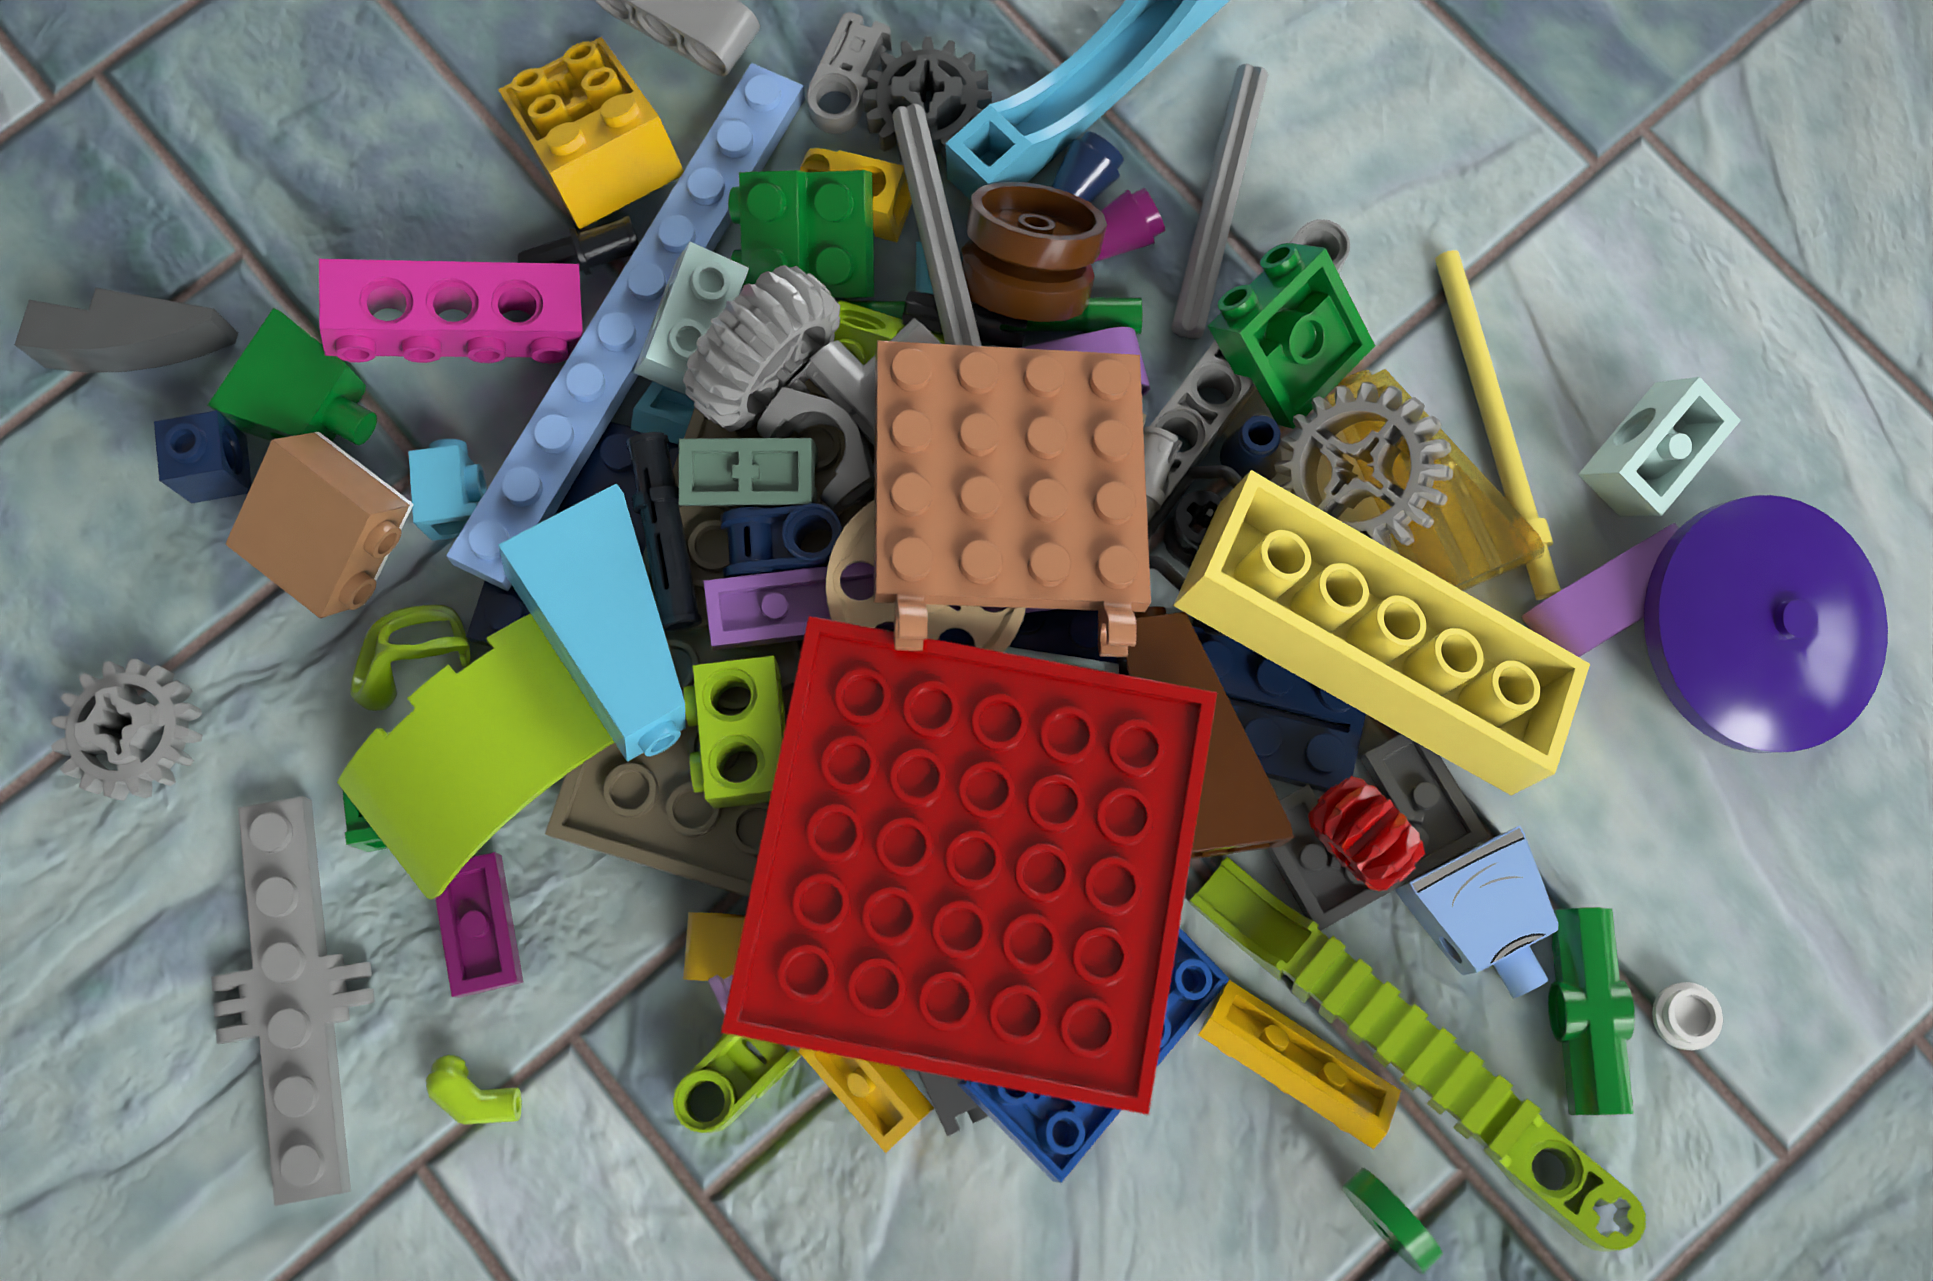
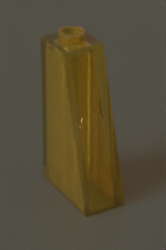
M1386 369L1373 375L1370 370L1359 371L1346 377L1337 385L1348 387L1353 393L1355 400L1363 382L1374 384L1377 387L1379 397L1388 386L1397 387L1402 391L1401 405L1412 398ZM1335 393L1326 396L1332 407L1335 406ZM1423 410V413L1419 420L1424 417H1429V415ZM1359 422L1343 429L1342 433L1347 444H1354L1362 441L1372 430L1378 433L1386 422ZM1440 428L1428 441L1444 439L1450 443L1451 452L1444 457L1434 460V464H1442L1453 469V478L1446 481L1434 480L1432 488L1447 495L1448 499L1445 505H1436L1427 500L1422 511L1431 515L1434 519V524L1430 528H1425L1413 520L1407 524L1414 536L1412 544L1408 546L1403 545L1392 533L1390 534L1398 554L1462 591L1543 557L1545 546L1539 534ZM1404 438L1398 445L1401 452L1393 463L1392 472L1396 482L1405 489L1410 477L1411 456L1408 444ZM1355 459L1365 482L1369 481L1383 488L1382 483L1372 476L1374 469L1367 466L1369 463L1361 459L1359 461ZM1372 496L1380 515L1391 508L1384 500Z

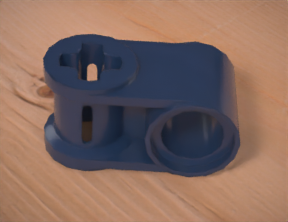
M812 503L776 508L743 507L724 512L720 515L721 528L728 532L729 566L723 569V578L828 566L834 545L843 531L839 518L831 509L822 504ZM826 530L832 533L829 545L822 551L808 553L801 550L802 541L810 532Z

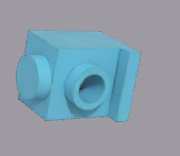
M441 439L431 442L427 449L408 451L411 498L414 504L412 507L413 523L432 541L457 538L487 490L483 468L480 464H475L468 456L467 443L458 439Z

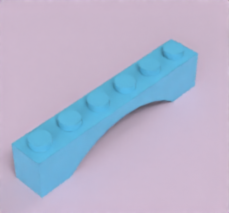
M1125 0L1107 22L1054 71L1029 88L1005 100L989 104L946 142L947 179L969 200H971V195L979 187L996 182L1027 183L1070 145L1073 139L1080 136L1230 0Z

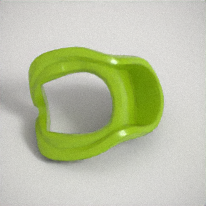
M430 604L398 609L378 619L368 630L356 661L350 687V694L353 700L370 711L386 710L397 696L391 667L392 661L427 658L458 651L462 668L469 666L470 645L458 613L445 605ZM449 620L454 636L440 637L416 645L389 643V636L398 629L435 621Z

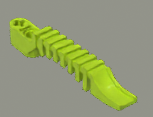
M1228 857L1224 859L1221 866L1197 894L1195 893L1189 900L1190 904L1278 981L1284 974L1294 981L1292 994L1305 1004L1309 997L1312 996L1321 1004L1318 1013L1331 1024L1338 1018L1348 1027L1346 1036L1358 1046L1364 1040L1375 1050L1372 1056L1385 1068L1391 1063L1404 1074L1400 1078L1401 1082L1412 1091L1419 1087L1431 1098L1426 1104L1439 1115L1447 1111L1455 1117L1458 1122L1453 1128L1466 1139L1472 1136L1484 1146L1483 1151L1519 1191L1581 1244L1595 1251L1610 1252L1631 1248L1641 1240L1646 1229V1214L1642 1203L1633 1192L1548 1124L1539 1115L1542 1109L1528 1098L1521 1102L1511 1090L1514 1085L1500 1074L1495 1077L1482 1066L1485 1063L1484 1060L1471 1050L1466 1053L1454 1043L1457 1039L1444 1027L1440 1030L1426 1019L1428 1014L1416 1004L1411 1007L1399 997L1401 991L1388 981L1385 984L1372 974L1373 968L1361 958L1356 961L1346 953V946L1336 937L1328 938L1318 929L1319 925L1287 906ZM1540 1151L1549 1152L1557 1156L1563 1164L1565 1180L1557 1190H1549L1541 1186L1534 1177L1532 1162ZM1613 1204L1617 1209L1614 1213L1613 1221L1620 1227L1619 1232L1615 1230L1600 1233L1596 1226L1601 1218L1593 1210V1207Z

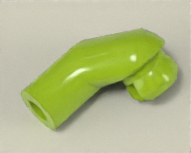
M444 1055L436 1059L432 1064L431 1074L426 1077L428 1096L457 1123L482 1124L520 1120L522 1097L519 1087L480 1090L467 1078L469 1070L465 1065V1060L459 1056Z

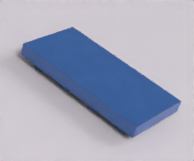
M1180 927L1157 1067L1230 980ZM962 1079L957 1084L1053 1182L1058 1183L1063 1182L1121 1112L1119 1109Z

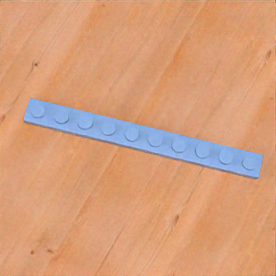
M750 64L446 556L452 565L506 591L510 589L512 584L504 573L498 544L551 518L556 513L638 377V374L633 373L676 260L689 242L714 251L732 221L729 214L728 198L731 188L739 186V172L763 170L805 100L803 85L756 64Z

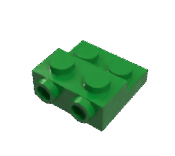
M866 170L739 172V186L731 188L728 208L732 222L740 224L741 249L733 251L731 260L749 268L742 289L746 284L753 285L762 273L767 271L772 273L774 269L786 265L789 268L798 266L806 274L811 273L826 286V289L831 292L833 298L874 297L872 172Z
M1284 243L1270 249L1261 258L1260 265L1263 272L1249 285H1240L1232 288L1219 299L1217 306L1221 313L1207 327L1234 374L1251 378L1275 422L1280 426L1294 429L1296 426L1293 423V416L1301 414L1306 417L1313 410V398L1320 396L1324 399L1375 347V344L1326 248Z

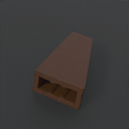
M1151 606L1145 612H1134L1136 619L1135 646H1128L1127 657H1117L1119 674L1217 692L1191 859L1281 847L1294 838L1291 823L1185 612L1167 614L1166 608L1162 606Z

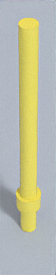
M1457 250L1447 251L1438 255L1435 258V262L1514 526L1509 528L1515 554L1523 555L1536 600L1547 599L1561 591L1548 547L1553 545L1547 520L1539 518L1460 254Z

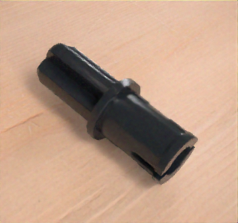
M628 215L621 220L580 233L577 232L576 228L569 229L571 236L521 251L517 257L518 263L579 264V272L584 271L585 275L588 276L592 274L591 268L633 255L639 242Z
M916 290L909 291L902 315L903 325L906 326L915 318L930 332L943 334L934 294ZM971 301L981 342L1008 348H1022L1025 335L1000 330L999 327L1004 324L1026 329L1028 320L1015 319L995 313Z

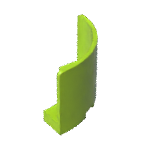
M531 613L487 637V642L492 647V650L475 660L462 671L456 674L448 664L412 693L407 699L415 709L388 733L383 728H376L357 750L337 781L428 899L440 896L472 856L525 806L570 771L615 743Z

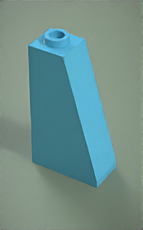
M616 483L498 544L506 577L628 762L643 752L646 756H653L669 748L679 739L680 731L686 728L685 701L624 494Z

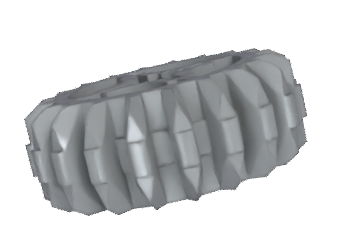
M783 265L774 269L772 273L769 271L762 273L753 285H744L741 293L732 302L726 301L725 309L718 317L711 319L712 325L706 334L697 339L696 345L698 348L688 358V369L683 379V383L686 385L685 394L695 403L694 407L707 419L715 424H719L729 432L739 429L743 431L751 428L755 422H759L763 412L782 387H787L792 379L805 369L811 361L810 358L815 353L834 341V332L839 328L841 319L839 317L840 305L831 296V292L826 289L825 285L811 273L806 274L798 266L789 268Z
M1363 382L1358 390L1356 400L1348 387L1345 385L1337 386L1334 394L1335 406L1333 407L1320 396L1313 398L1312 407L1317 414L1316 418L1310 420L1301 414L1293 416L1295 426L1303 430L1298 441L1286 436L1280 439V445L1293 452L1291 461L1281 460L1274 465L1277 473L1289 476L1292 481L1282 484L1280 487L1336 519L1341 516L1347 507L1354 509L1363 499L1371 496L1378 497L1388 503L1391 508L1383 514L1366 521L1341 522L1388 549H1391L1389 536L1391 533L1401 544L1406 546L1412 544L1414 536L1407 524L1413 520L1425 528H1430L1434 524V519L1431 515L1422 511L1427 500L1436 505H1445L1447 502V495L1432 488L1434 480L1446 481L1453 478V469L1442 464H1434V460L1444 457L1451 452L1450 443L1444 439L1428 441L1441 428L1440 421L1434 416L1424 417L1419 420L1425 405L1416 397H1412L1401 405L1402 391L1391 385L1379 397L1377 387L1374 384ZM1359 422H1386L1378 433L1372 430L1362 441L1354 444H1347L1336 437L1343 429ZM1404 438L1408 444L1411 456L1410 477L1405 489L1396 482L1392 472L1393 463L1401 452L1398 445ZM1322 453L1328 458L1332 466V477L1323 490L1327 495L1323 501L1317 484V470ZM1345 453L1358 461L1361 459L1369 463L1367 466L1374 469L1372 476L1382 483L1383 488L1369 481L1364 482L1355 478L1358 475L1352 472L1354 465L1346 460L1343 454Z

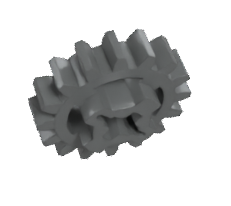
M931 37L924 38L922 49L913 50L907 40L902 41L901 56L898 58L883 52L880 55L882 72L878 70L868 71L867 81L869 90L863 92L864 112H867L868 131L870 134L879 133L880 148L886 152L896 145L899 146L892 118L895 109L898 107H908L913 103L919 104L924 108L926 92L931 91L932 102H930L929 113L925 115L935 154L941 153L945 160L946 142L989 104H992V92L987 91L988 73L986 70L975 71V55L969 52L957 58L955 55V42L951 40L944 45L942 50L934 49ZM899 149L900 162H902L901 153Z

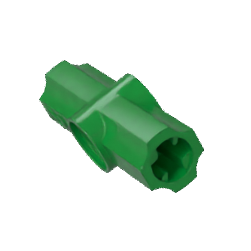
M1582 907L1553 910L1558 921V930L1551 934L1556 981L1551 984L1549 989L1548 1015L1555 1039L1562 1042L1569 1115L1634 1114L1626 1041L1631 1039L1634 1032L1635 1009L1630 988L1625 981L1620 980L1613 909Z

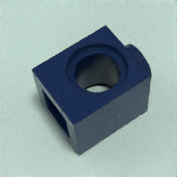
M215 410L154 421L160 482L191 504L248 494L252 482L247 436L220 412Z

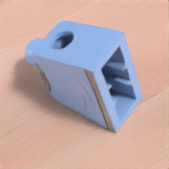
M1520 826L1492 838L1395 889L1403 903L1462 975L1477 973L1494 965L1512 998L1524 995L1549 981L1530 945L1558 930V921L1528 841Z

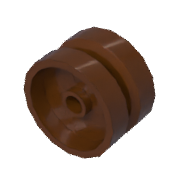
M996 182L979 187L971 195L966 228L970 239L962 247L960 254L970 300L989 311L1021 320L1037 322L1066 321L1082 315L1089 304L1095 279L1091 264L1095 262L1101 253L1107 223L1104 214L1090 202L1072 193L1046 185L1025 182Z

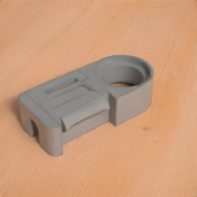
M852 12L842 15L807 90L810 117L817 128L827 133L840 134L849 131L858 123L864 111L863 92L869 90L867 73L869 70L878 69L881 62L880 55L886 49L892 50L889 26L874 21L870 28L864 25L861 15ZM839 91L848 95L851 103L845 111L838 114H829L819 108V100L826 93Z

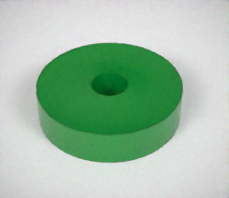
M1361 1168L1342 1186L1344 1193L1359 1213L1382 1239L1418 1273L1424 1274L1443 1255L1441 1248L1423 1224L1370 1171Z

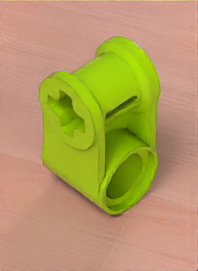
M724 1033L712 1047V1050L676 1087L673 1097L674 1113L679 1122L690 1131L700 1133L722 1131L731 1125L756 1099H759L793 1067L801 1057V1054L795 1048L787 1050L782 1044ZM748 1041L766 1058L767 1063L765 1065L746 1046ZM714 1082L720 1086L724 1093V1107L720 1115L714 1120L703 1122L691 1110V1097L695 1089L701 1084Z

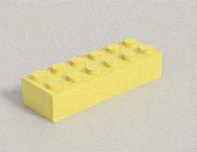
M1252 470L1219 503L1173 605L1511 796L1556 773L1590 663Z

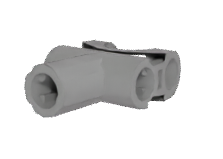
M915 318L890 340L895 342L941 344ZM836 340L815 353L810 358L811 361L805 369L793 378L787 387H782L763 412L757 425V432L762 438H787L794 431L800 433L809 426L819 424L835 426L844 432L846 448L843 460L835 470L838 474L827 485L821 495V500L833 512H839L852 506L874 491L875 463L872 465L867 440L865 439L866 437L875 447V356L863 365L840 341ZM810 379L828 399L809 394L810 391L804 383Z

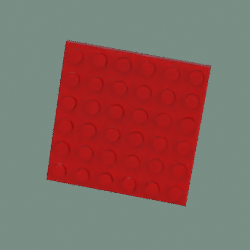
M809 616L721 1033L1149 1115L1217 692L930 638L923 639L922 651L894 650V632Z

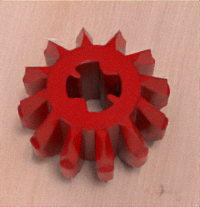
M1351 776L1339 785L1331 787L1317 800L1318 804L1308 814L1309 823L1314 830L1315 836L1326 846L1327 851L1340 862L1342 867L1350 871L1357 881H1362L1369 889L1380 892L1382 890L1387 891L1396 882H1402L1416 869L1415 864L1425 855L1424 845L1420 840L1419 832L1407 821V816L1402 814L1393 805L1392 801L1386 799L1375 786L1368 785L1361 778Z

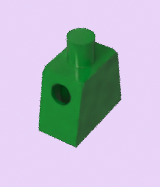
M275 308L271 310L207 404L212 410L220 412L239 430L269 441L320 432L332 442L339 435L359 446L371 437L377 424V415L358 404L365 393L366 385L340 358L337 356H325L323 345Z

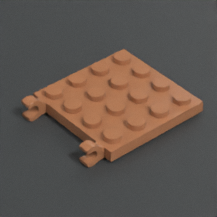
M877 341L875 351L874 603H895L894 650L922 651L923 639L926 640L927 638L926 604L1098 610L1099 656H1128V646H1135L1136 619L1134 612H1145L1151 604L1140 355Z

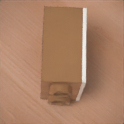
M320 432L273 439L225 545L321 619L349 609L355 610L365 605L375 591L377 578L390 552L400 540L401 530L414 504Z

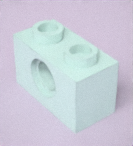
M689 242L675 262L633 373L685 394L686 385L683 383V379L688 369V358L698 348L696 345L697 339L706 334L712 325L711 319L720 315L726 307V301L732 302L739 295L749 268L693 242Z
M1700 377L1655 382L1578 475L1618 516H1662L1741 420Z

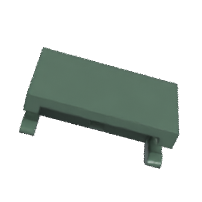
M812 438L679 439V505L798 506L816 503L818 493L817 488H815V467L818 466V447Z

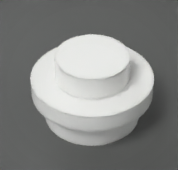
M1690 982L1672 984L1658 994L1653 1004L1652 1018L1654 1026L1661 1038L1675 1048L1681 1050L1703 1049L1712 1044L1721 1032L1723 1024L1721 1006L1716 997L1699 984Z

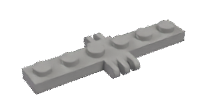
M300 796L239 807L253 969L211 977L212 991L226 992L239 988L240 997L213 1004L214 1017L241 1014L242 1025H231L216 1030L217 1044L259 1038L274 1206L351 1192L334 1024L350 1020V1007L375 1002L373 989L347 992L346 981L371 977V963L364 962L344 966L343 954L327 955L312 800Z

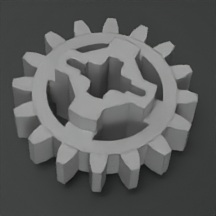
M130 658L126 669H124V667L111 661L104 662L102 679L83 673L79 676L84 691L79 696L70 693H63L61 696V700L71 709L68 716L52 718V725L65 730V738L51 744L52 751L71 756L61 767V771L65 775L78 779L81 778L79 787L83 790L100 794L103 791L104 796L125 801L129 791L131 794L142 798L152 797L153 780L172 786L176 781L174 774L170 770L175 763L185 766L192 765L194 760L183 750L186 743L202 741L203 735L189 729L188 722L202 715L201 708L190 703H183L193 692L192 689L177 680L173 681L174 673L158 665L151 669L150 665L138 659ZM137 690L151 692L160 704L152 705L147 703L145 698L138 696ZM95 755H107L108 761L116 764L118 770L107 769Z

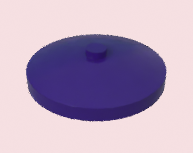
M1755 495L1712 506L1689 519L1673 534L1659 554L1647 585L1644 603V631L1648 655L1656 677L1679 713L1700 732L1718 743L1753 753L1795 752L1818 746L1836 737L1848 728L1868 705L1877 688L1884 668L1888 645L1887 612L1878 578L1871 563L1854 538L1834 519L1811 505L1788 497Z

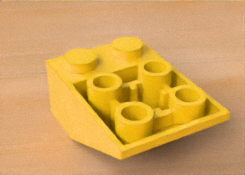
M602 37L591 42L577 43L570 47L564 56L541 68L524 70L516 75L511 83L498 89L579 230L680 178L684 172L659 115Z

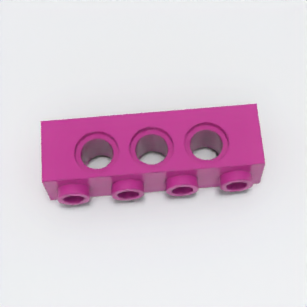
M319 259V329L325 356H337L341 360L348 362H367L376 356H403L406 360L417 363L434 362L441 357H468L470 360L479 363H495L502 361L505 357H532L533 360L546 364L566 361L582 337L579 264ZM386 308L396 309L403 313L399 318L391 321L380 320L373 316L379 310ZM456 309L463 311L468 316L463 320L452 322L444 320L438 315L443 311ZM520 310L529 314L531 318L524 322H512L502 315L508 311Z

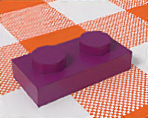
M492 852L472 857L457 873L444 892L435 898L451 997L455 998L524 983L502 855Z

